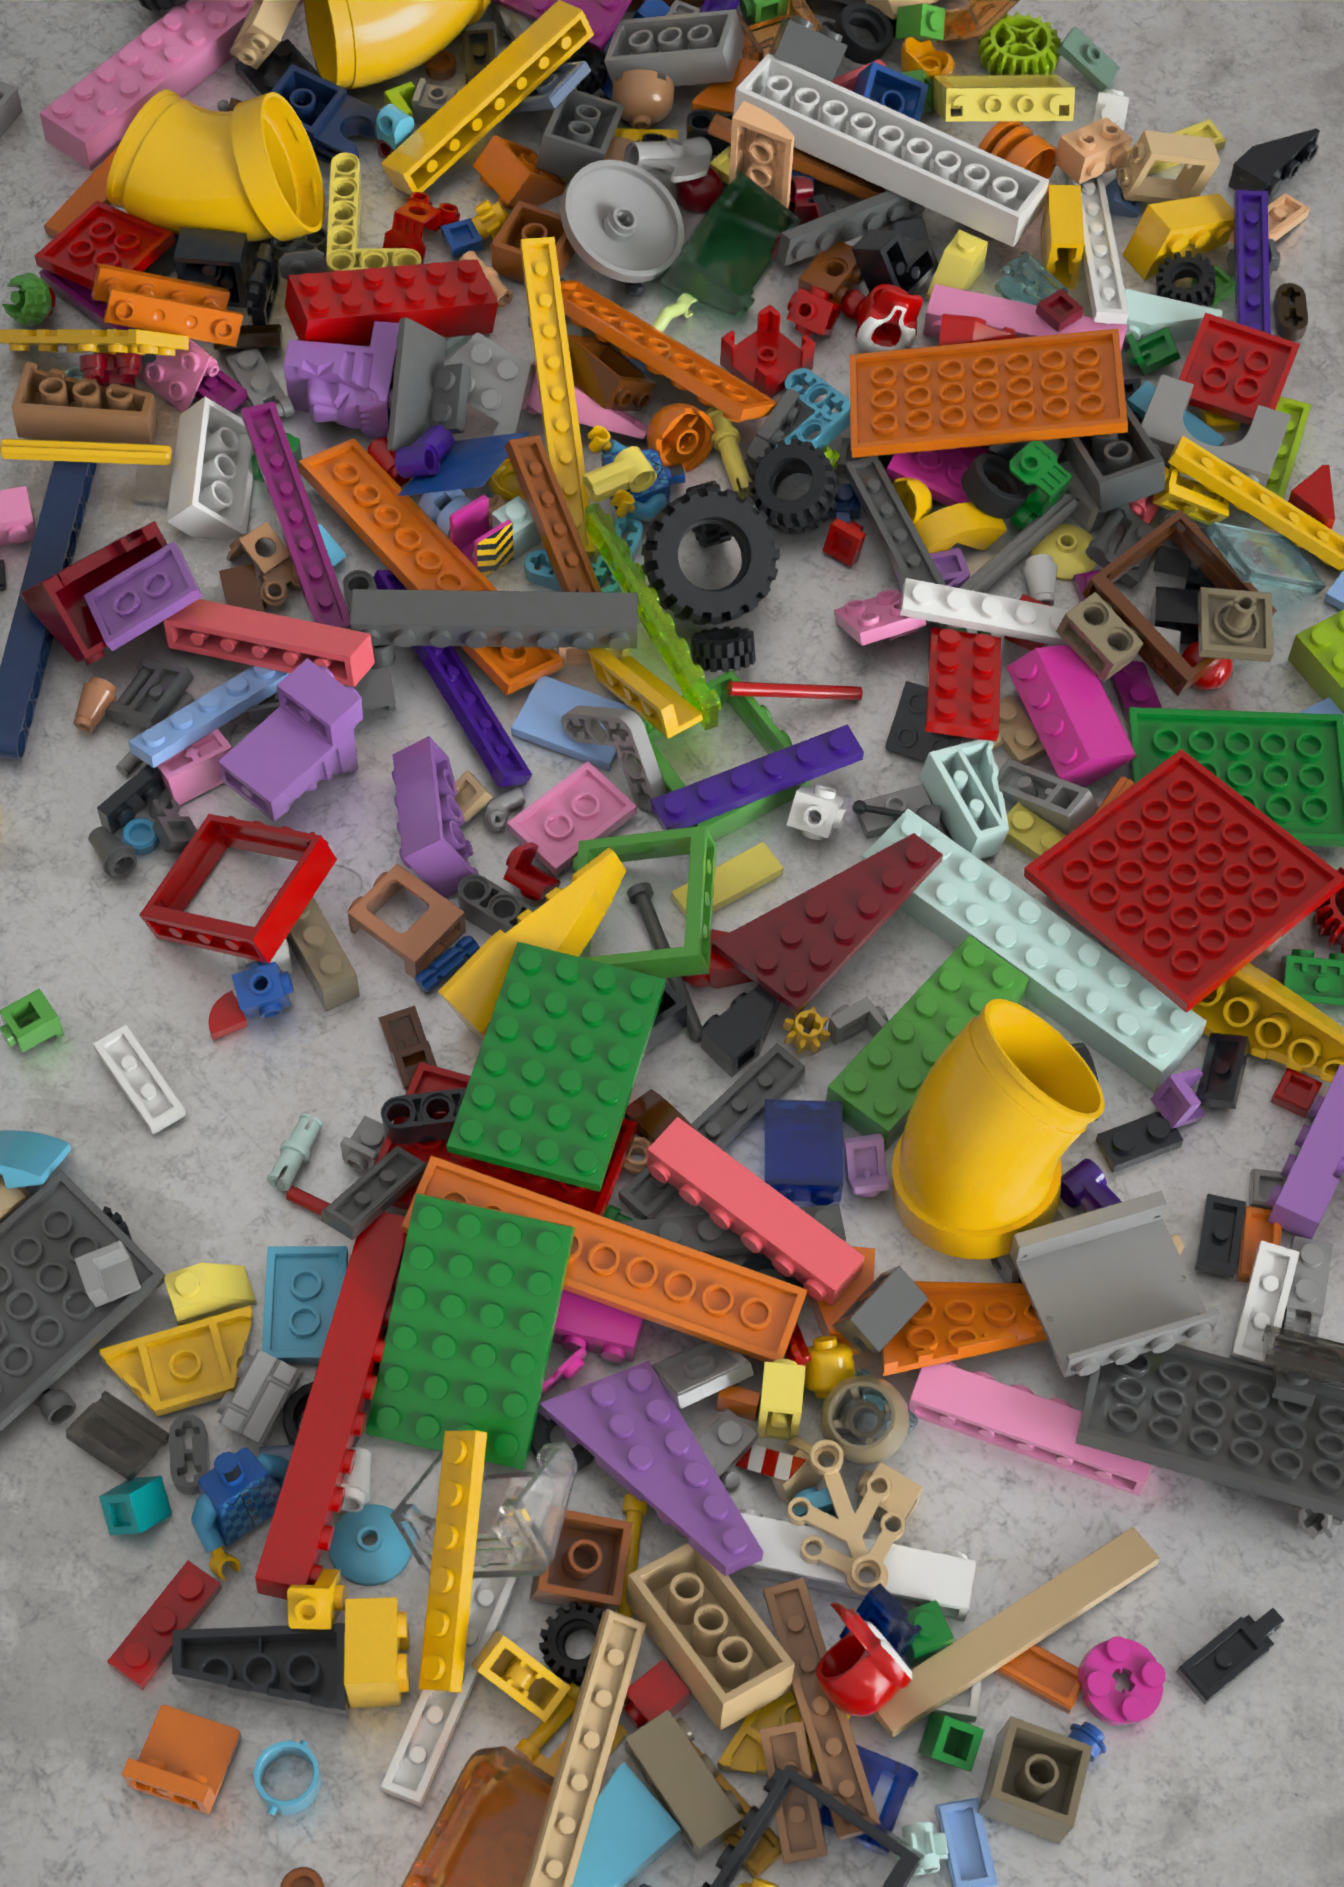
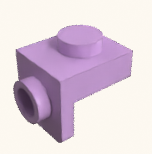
M881 1133L843 1138L846 1182L852 1193L861 1197H875L880 1195L881 1191L890 1190L891 1181L887 1176L884 1138Z

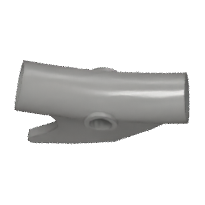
M704 137L629 142L625 149L624 160L646 171L659 170L661 173L671 176L670 181L676 183L706 176L711 163L712 148L709 141Z

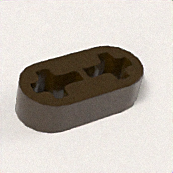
M1285 283L1278 287L1273 302L1276 331L1281 338L1296 341L1304 336L1308 325L1306 295L1299 285ZM1288 298L1293 302V305H1289ZM1288 319H1293L1294 326H1291V322Z

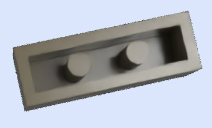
M312 897L289 932L286 940L325 1011H329L360 996L358 979L349 959L314 897Z
M667 1710L626 1737L625 1751L662 1807L680 1826L682 1837L698 1859L741 1830L739 1828L742 1822L740 1814L744 1811L731 1790L724 1793L715 1778L719 1776V1773L706 1753L699 1756L691 1744L694 1736L687 1723L681 1717L675 1720L670 1711Z

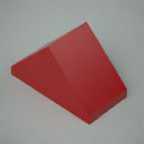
M1322 465L1291 491L1288 502L1332 529L1335 521L1330 465Z

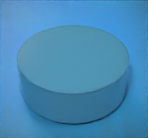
M136 818L129 821L123 827L122 840L134 848L135 855L150 854L160 843L152 828L154 822L150 819Z

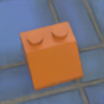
M496 135L492 137L473 164V167L481 175L480 181L488 188L495 190L499 194L497 198L499 202L511 210L514 209L519 200L538 207L563 194L566 188V184L557 175H552L545 170L536 168L539 155L533 149Z

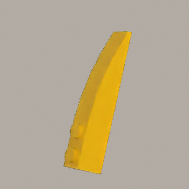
M607 848L574 873L571 884L565 888L559 889L556 887L545 895L546 903L534 912L527 909L517 916L519 922L506 933L500 929L492 935L438 991L466 1027L480 1039L484 1040L517 942L577 957L580 956L610 907L627 871L615 852Z
M1251 963L1244 966L1191 1009L1207 1021L1203 1034L1210 1037L1211 1033L1248 1036L1250 1055L1264 1060L1266 1058L1298 1072L1304 1071L1318 1076L1321 1080L1332 1083L1339 1066H1344V1028L1301 996Z

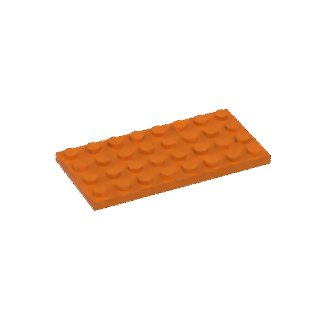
M1119 328L849 355L852 458L1128 432Z

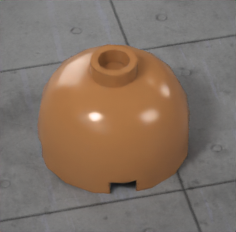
M644 69L625 71L622 73V79L618 81L615 77L613 79L612 101L625 106L621 119L636 129H648L662 122L671 112L674 100L675 84L670 77L666 76L665 81L657 78L658 72Z

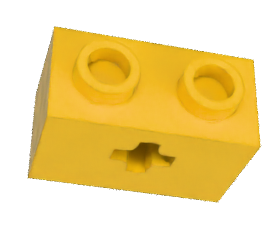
M497 1630L470 1664L480 1674L544 1723H546L571 1688Z

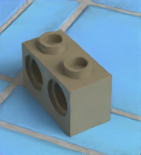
M1096 592L1065 613L1056 630L1060 637L1103 682L1132 662L1143 645L1136 631L1132 627L1127 626L1115 613L1113 607L1108 602L1103 601Z

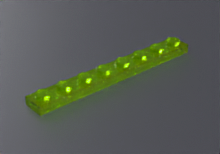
M598 502L586 506L587 532L623 593H638V618L689 703L702 712L703 720L700 723L705 731L717 727L718 711L722 708L717 692L709 690L702 667L699 664L694 665L691 660L687 642L684 638H678L671 615L668 612L663 613L660 608V600L656 590L653 587L649 588L647 586L641 565L638 562L634 563L632 561L629 546L624 538L619 539L616 534L615 523L609 513L604 514Z

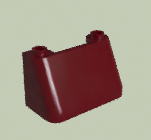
M153 521L24 590L20 595L27 607L76 662L84 660L86 665H89L106 656L103 649L107 645L84 595L168 544L156 522Z

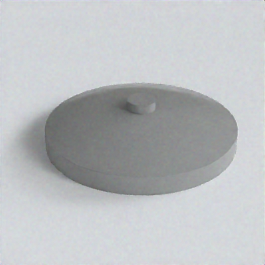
M619 160L596 161L580 169L563 192L560 214L565 234L577 254L599 273L622 282H647L665 273L678 258L684 242V225L680 210L666 187L646 170Z

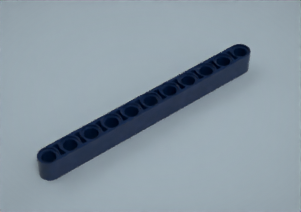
M54 461L20 593L72 565L97 463ZM20 593L0 665V758L21 760L25 753L54 638L27 607Z

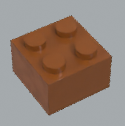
M519 200L491 243L492 267L500 275L525 283L520 249L521 239L554 237L559 276L561 277L576 252L565 234L561 215Z
M550 1507L542 1518L529 1599L568 1607L569 1603L576 1602L580 1607H582L583 1602L590 1603L593 1608L597 1606L603 1612L607 1609L615 1611L621 1603L633 1522Z

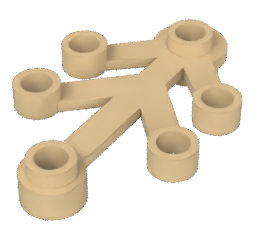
M821 1440L812 1447L809 1463L817 1475L823 1476L837 1518L813 1507L811 1502L804 1497H796L789 1502L787 1517L794 1525L802 1526L809 1524L845 1542L851 1557L827 1547L824 1540L815 1535L808 1536L802 1541L800 1555L808 1564H818L821 1562L845 1574L847 1584L855 1594L862 1597L876 1596L887 1585L888 1570L884 1560L893 1542L902 1537L906 1526L905 1519L897 1512H888L883 1515L879 1526L880 1534L868 1553L863 1535L880 1502L885 1501L889 1497L892 1487L891 1481L886 1475L880 1473L870 1476L866 1484V1494L854 1514L839 1472L843 1463V1450L839 1444L832 1440ZM827 1456L833 1460V1464L829 1467H824L819 1463L818 1459ZM877 1482L882 1483L886 1487V1491L876 1493L872 1490L871 1485ZM795 1506H803L808 1513L803 1517H799L793 1513L792 1509ZM895 1521L899 1524L900 1529L896 1532H891L886 1529L885 1523ZM810 1544H815L821 1549V1552L813 1556L808 1554L805 1548ZM863 1571H868L873 1574L874 1580L870 1583H865L859 1578V1574Z

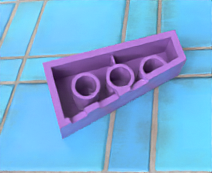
M427 736L393 754L394 771H392V778L396 785L394 802L398 809L399 822H397V830L401 837L402 847L399 849V854L407 868H413L433 890L447 898L458 892V884L464 877L472 874L479 875V873L468 862V857L474 854L471 842L465 840L460 826L466 823L463 812L454 797L458 796L449 757L430 736Z
M1343 1065L1339 1066L1326 1096L1317 1095L1308 1114L1315 1118L1312 1126L1303 1125L1294 1144L1301 1147L1298 1156L1290 1153L1281 1171V1175L1287 1177L1284 1186L1275 1184L1266 1205L1273 1208L1267 1222L1273 1225L1276 1222L1282 1226V1229L1304 1238H1313L1344 1171Z

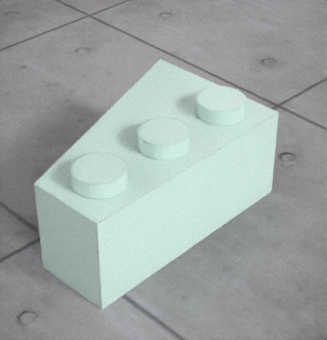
M981 739L929 752L919 776L933 805L941 806L940 817L953 841L978 859L998 855L1009 831L1003 793L999 791L997 780L999 774L998 765L994 764L992 753L994 743L993 741Z

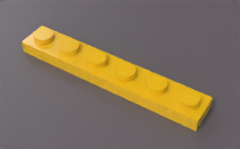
M1182 435L1168 461L1178 472L1189 475L1203 484L1208 491L1217 493L1230 501L1238 510L1249 513L1260 520L1265 527L1276 530L1290 539L1295 546L1304 548L1314 554L1325 565L1333 566L1340 572L1343 571V536Z
M465 1430L445 1431L419 1690L462 1692L487 1439L486 1432Z

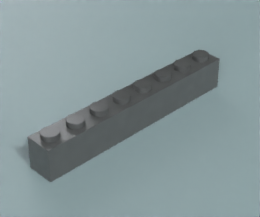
M352 589L350 627L351 630L370 633L372 647L377 645H398L400 647L434 646L438 648L469 646L472 648L506 647L510 649L519 647L553 649L561 647L582 650L590 648L624 650L627 648H637L638 593Z

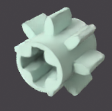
M930 1822L913 1823L902 1827L903 1838L900 1839L925 1855L914 1875H924L939 1871V1860L948 1859L946 1834H935L934 1824ZM896 1855V1863L898 1862V1860H899V1858H900V1857L897 1856V1855Z

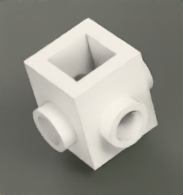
M802 785L796 791L787 825L802 830V835L810 839L822 840L823 837L829 838L835 832V829L840 831L847 813V810L842 809L844 798L837 796V791L827 786L816 785L815 788Z

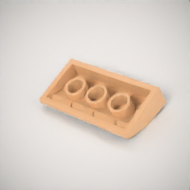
M743 101L732 117L727 212L782 233L787 230L794 135L774 116L746 101Z

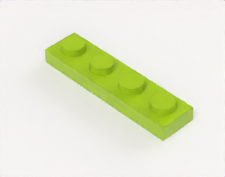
M1280 396L1275 410L1289 414L1291 417L1266 488L1284 499L1312 404Z

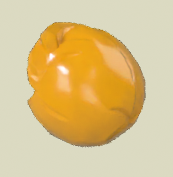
M908 37L903 42L901 49L902 73L923 69L932 81L933 75H951L953 73L955 63L952 56L944 51L935 50L931 40L917 41L913 37Z

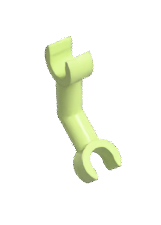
M683 293L676 303L661 310L652 326L663 332L671 319L680 315L686 318L691 317L694 312L688 308L698 300L688 293Z

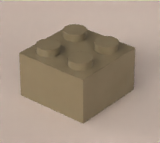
M1010 1716L997 1734L977 1813L1060 1843L1074 1827L1093 1746Z

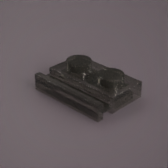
M1266 1324L1262 1336V1341H1264L1262 1345L1263 1363L1269 1364L1273 1369L1284 1373L1297 1371L1309 1374L1313 1379L1324 1383L1332 1381L1344 1383V1343Z
M105 1390L101 1394V1398L96 1403L93 1402L66 1429V1438L131 1482L157 1455V1451L161 1446H165L168 1443L169 1433Z

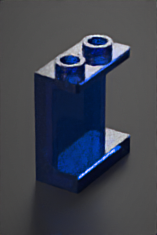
M765 1099L763 1114L764 1182L791 1202L811 1201L815 1205H829L833 1202H840L843 1189L842 1101Z

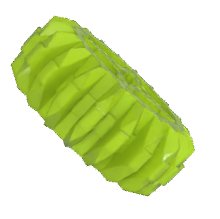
M1018 12L1014 16L1004 13L1002 18H999L979 36L978 59L981 62V68L987 69L988 75H1053L1060 61L1061 55L1056 50L1061 44V39L1058 38V30L1051 28V22L1042 23L1041 16L1032 18L1030 13L1026 16H1022Z

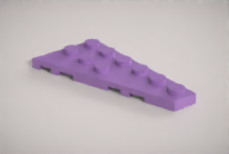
M649 1361L539 1403V1413L548 1421L552 1419L564 1429V1435L574 1444H581L595 1457V1462L640 1502L642 1500L646 1501L657 1511V1517L667 1526L672 1524L688 1538V1544L724 1576L762 1561V1548Z

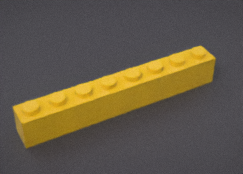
M558 0L381 162L392 185L410 196L413 192L423 193L594 35L583 10Z

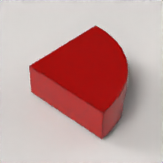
M232 990L221 996L210 1011L208 1023L212 1040L248 1026L247 1020Z

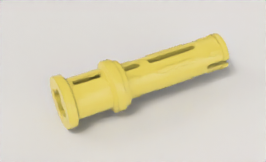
M711 407L705 414L711 418L715 426V433L711 431L712 437L710 440L713 443V448L720 452L733 491L737 492L738 497L744 499L747 497L745 492L747 490L751 497L752 494L748 482H751L738 445L741 438L738 429L734 428L732 421L723 416V411L716 407Z

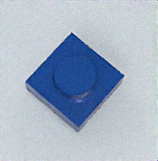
M471 218L441 226V236L452 258L462 256L468 251L476 252L483 249L482 239Z

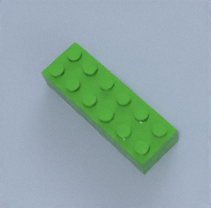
M969 935L829 1084L825 1108L862 1136L881 1133L884 1138V1149L886 1151L904 1132L907 1117L918 1090L931 1067L948 1044L973 1017L980 1014L981 1009L989 1001L1004 999L1020 1005L1025 997L1029 977Z

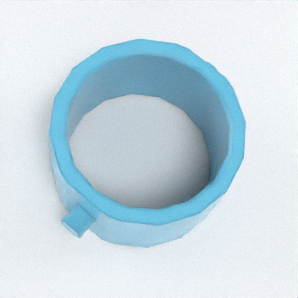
M291 1740L276 1742L266 1748L257 1759L253 1772L255 1787L264 1805L268 1808L266 1813L274 1816L276 1812L282 1815L300 1813L310 1807L318 1797L322 1784L321 1773L315 1756L308 1748V1742L301 1740L300 1744ZM293 1755L302 1757L309 1762L313 1768V1777L310 1786L302 1795L295 1799L283 1801L274 1799L264 1791L262 1781L265 1771L278 1758Z

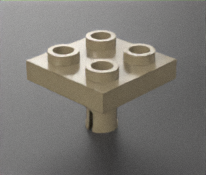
M1201 587L1198 593L1199 657L1270 662L1273 657L1272 593Z

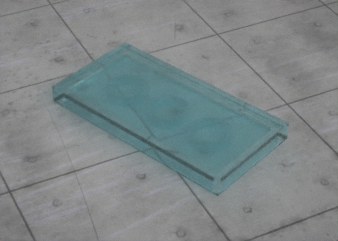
M1213 522L1206 529L1207 535L1244 582L1312 594H1319L1326 587L1297 547L1285 536Z

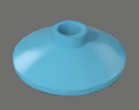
M377 1504L364 1505L363 1510L359 1512H347L334 1526V1536L329 1550L331 1560L335 1568L340 1569V1574L350 1582L363 1586L384 1584L398 1576L408 1564L412 1553V1535L407 1522L395 1510ZM368 1534H373L378 1538L377 1542L371 1546L365 1545L362 1542L363 1538Z

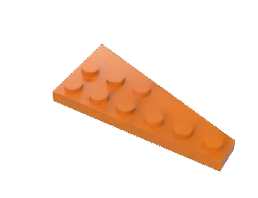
M914 1281L929 1299L881 1350L883 1376L1045 1341L1047 1337L1023 1283Z

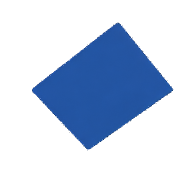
M530 432L456 440L450 447V452L440 461V469L437 474L414 477L398 496L481 487L508 458L505 450L507 442L511 439L524 438Z

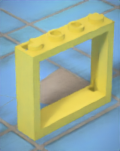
M1057 74L933 75V109L945 122L1074 120L1075 87ZM951 109H961V116H951Z

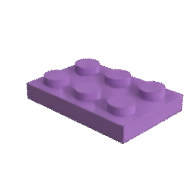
M175 541L84 595L101 635L111 651L116 650L204 597L181 549Z

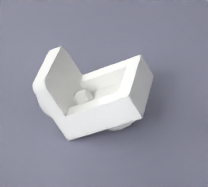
M1109 89L1105 90V93L1099 92L1093 123L1107 117L1124 131L1130 97L1123 96L1124 93L1118 90Z

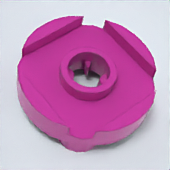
M1116 1636L1094 1646L1083 1657L1078 1669V1683L1081 1682L1085 1695L1082 1699L1088 1710L1102 1722L1112 1726L1137 1723L1152 1715L1161 1702L1163 1683L1166 1678L1165 1670L1156 1661L1152 1653L1140 1643ZM1114 1671L1117 1674L1124 1673L1127 1676L1129 1690L1124 1688L1121 1693L1115 1689L1117 1681L1112 1677Z

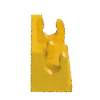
M1170 465V468L1164 467L1165 491L1154 494L1153 504L1171 511L1181 509L1189 518L1211 527L1228 517L1230 501L1217 493L1208 491L1203 484L1179 475L1173 465Z

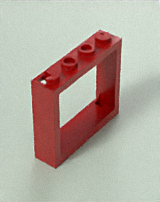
M208 814L139 916L158 939L269 964L337 861V858L328 846V841L324 840L321 835H316L315 832L306 833L286 826L280 828L265 825L260 821L250 822L239 820L233 816L224 817ZM227 847L298 861L255 927L184 912Z

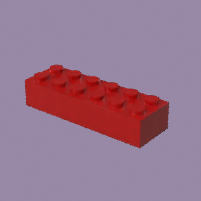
M478 259L288 275L284 307L300 341L363 346L370 345L375 321L400 323V319L406 317L445 338L475 335L477 332L480 334L493 333L499 302Z

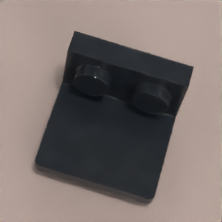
M909 681L905 682L885 745L887 750L925 762L929 752L962 744L963 737L925 732L927 687Z

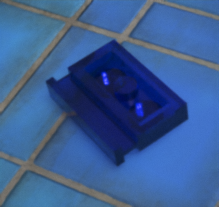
M881 1583L867 1593L856 1610L864 1621L871 1622L881 1632L901 1658H903L923 1629L919 1624L914 1627L907 1620L909 1613ZM847 1626L839 1635L841 1639L850 1631Z

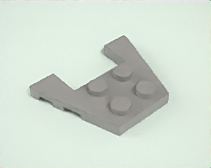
M477 332L444 365L463 363L470 367L467 403L499 422L492 436L521 433L522 429L519 427L523 409L527 408L536 366Z

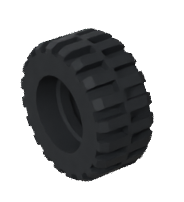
M708 487L704 490H693L685 493L683 496L673 500L658 513L645 534L647 537L641 551V555L644 556V564L641 567L643 576L648 578L649 585L647 587L651 595L655 593L660 600L658 604L665 611L669 609L675 613L674 617L682 621H693V624L718 625L735 620L750 612L767 596L771 590L770 584L776 580L778 569L775 566L776 561L780 559V549L775 548L774 540L777 539L775 529L768 527L766 520L769 518L764 511L758 512L753 507L755 502L748 497L742 499L737 496V492L729 489L718 491L717 487ZM704 524L718 525L727 530L735 538L741 551L742 563L737 577L728 586L717 590H705L692 584L683 574L678 561V549L683 537L694 527Z

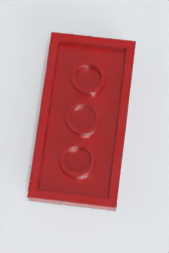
M931 628L925 732L997 742L1000 719L1001 637L961 632L953 629Z

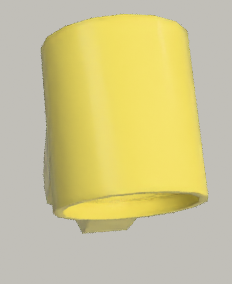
M631 446L622 450L615 457L614 462L584 474L583 484L591 501L598 503L614 496L618 490L626 491L630 489L634 493L645 491L654 484L657 474L640 448Z

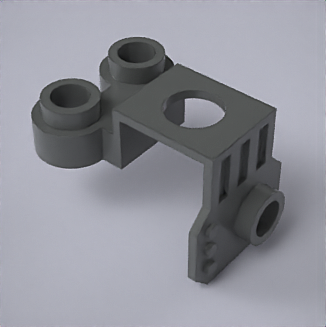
M321 228L319 231L305 235L301 239L295 238L289 241H280L275 237L271 238L272 253L278 259L282 278L288 280V275L327 271L325 255L327 253L326 230Z

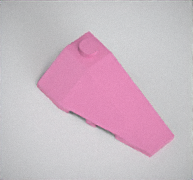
M536 368L527 408L524 409L534 415H537L538 412L542 414ZM574 384L580 424L592 427L599 425L608 431L640 439L646 438L648 429L646 424L626 410L604 409Z

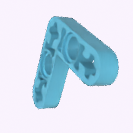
M800 368L788 375L785 380L786 389L791 388L800 393L798 404L812 415L789 434L784 441L786 445L791 444V439H799L802 446L805 441L813 443L815 449L819 447L823 450L851 425L850 401L809 369ZM801 385H804V386H807V385H808V388L806 389V391H805V389H804ZM827 394L821 402L813 403L819 396ZM835 407L839 413H832L833 408ZM815 431H820V434L811 440H807V437L810 434H812Z
M627 515L624 518L619 517L616 519L596 564L591 563L600 586L605 584L607 574L611 576V585L601 588L602 592H622L642 544L643 525L639 519ZM627 530L633 531L628 534L626 544L623 543L622 534H625ZM546 550L530 552L525 557L524 562L526 578L533 584L562 592L556 576L553 575L554 570ZM613 554H620L626 560L620 564H613L607 558ZM540 564L546 565L542 566L540 570L535 569L538 568Z

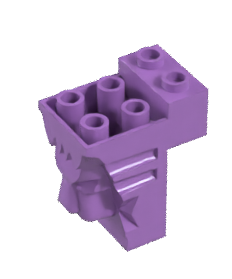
M375 321L370 347L289 340L284 361L287 394L294 410L305 413L309 412L310 418L314 422L335 421L341 426L361 429L362 434L373 439L387 437L390 423L399 323Z
M308 658L277 685L280 707L218 761L222 782L273 822L287 813L292 802L299 798L303 792L316 789L319 781H329L332 777L343 773H354L358 769L354 727L363 720L362 698L353 687L349 685L345 687L337 681L331 671L325 666H317Z

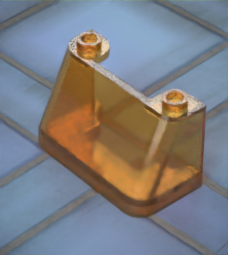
M505 1746L477 1750L463 1767L401 1887H523L554 1777Z

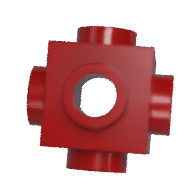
M812 285L811 289L799 288L798 292H795L788 302L787 310L789 313L786 319L796 323L794 329L803 334L812 336L813 332L819 335L831 336L843 305L828 298L830 292L815 285Z

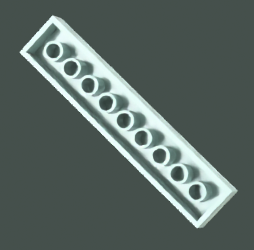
M907 809L862 855L863 861L913 833L943 854L942 862L899 908L955 949L970 935L1029 977L1024 999L1154 1093L1199 1043L1207 1022L1205 1019L1192 1010H1189L1187 1013L1184 1012L1132 967L911 810Z

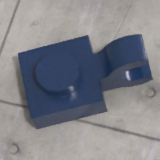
M839 483L837 486L840 490L839 498H834L837 507L834 512L828 510L827 513L829 517L835 518V520L839 518L849 524L850 519H859L860 502L851 484Z

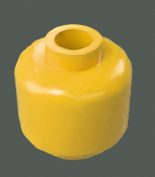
M836 1336L814 1338L813 1345L807 1347L811 1355V1361L805 1364L807 1369L805 1370L804 1386L808 1390L815 1392L816 1397L826 1398L830 1390L839 1382L848 1377L855 1376L852 1349L847 1344L837 1342Z

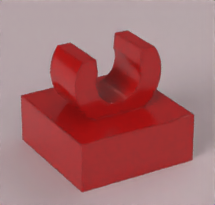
M837 518L830 524L822 551L852 567L858 562L866 534L863 532L864 527L854 521L847 524Z

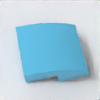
M20 1130L0 1131V1175L3 1176L6 1188L43 1184L70 1153V1143L36 1132Z

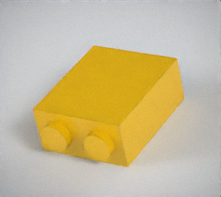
M1048 184L1040 229L1043 288L1076 289L1084 248L1081 185Z

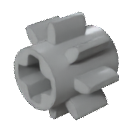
M1296 1505L1292 1507V1510L1299 1513V1522L1296 1524V1527L1303 1528L1306 1532L1310 1533L1311 1539H1315L1324 1532L1331 1539L1338 1531L1337 1525L1344 1523V1519Z

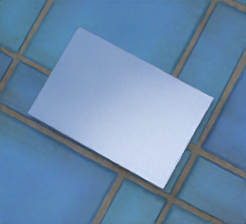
M544 675L539 678L511 727V735L583 762L589 761L594 766L610 771L618 756L615 746L572 741L562 729L561 717L576 706L632 709L627 705Z

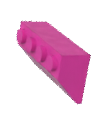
M1069 645L1035 648L1006 666L1059 778L1085 788L1137 757L1098 676Z

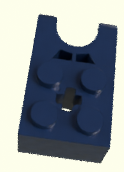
M294 64L290 65L271 90V92L281 95L291 105L307 132L316 158L331 165L332 158L339 153H352L359 159L357 146L349 141L348 137L360 135L371 139L377 138L376 119L380 112L377 108L348 95L346 89Z

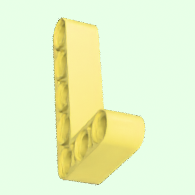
M345 152L335 155L332 158L330 168L326 253L327 271L334 272L339 270L422 264L420 254L413 249L359 248L362 196L360 162L358 157L352 153Z

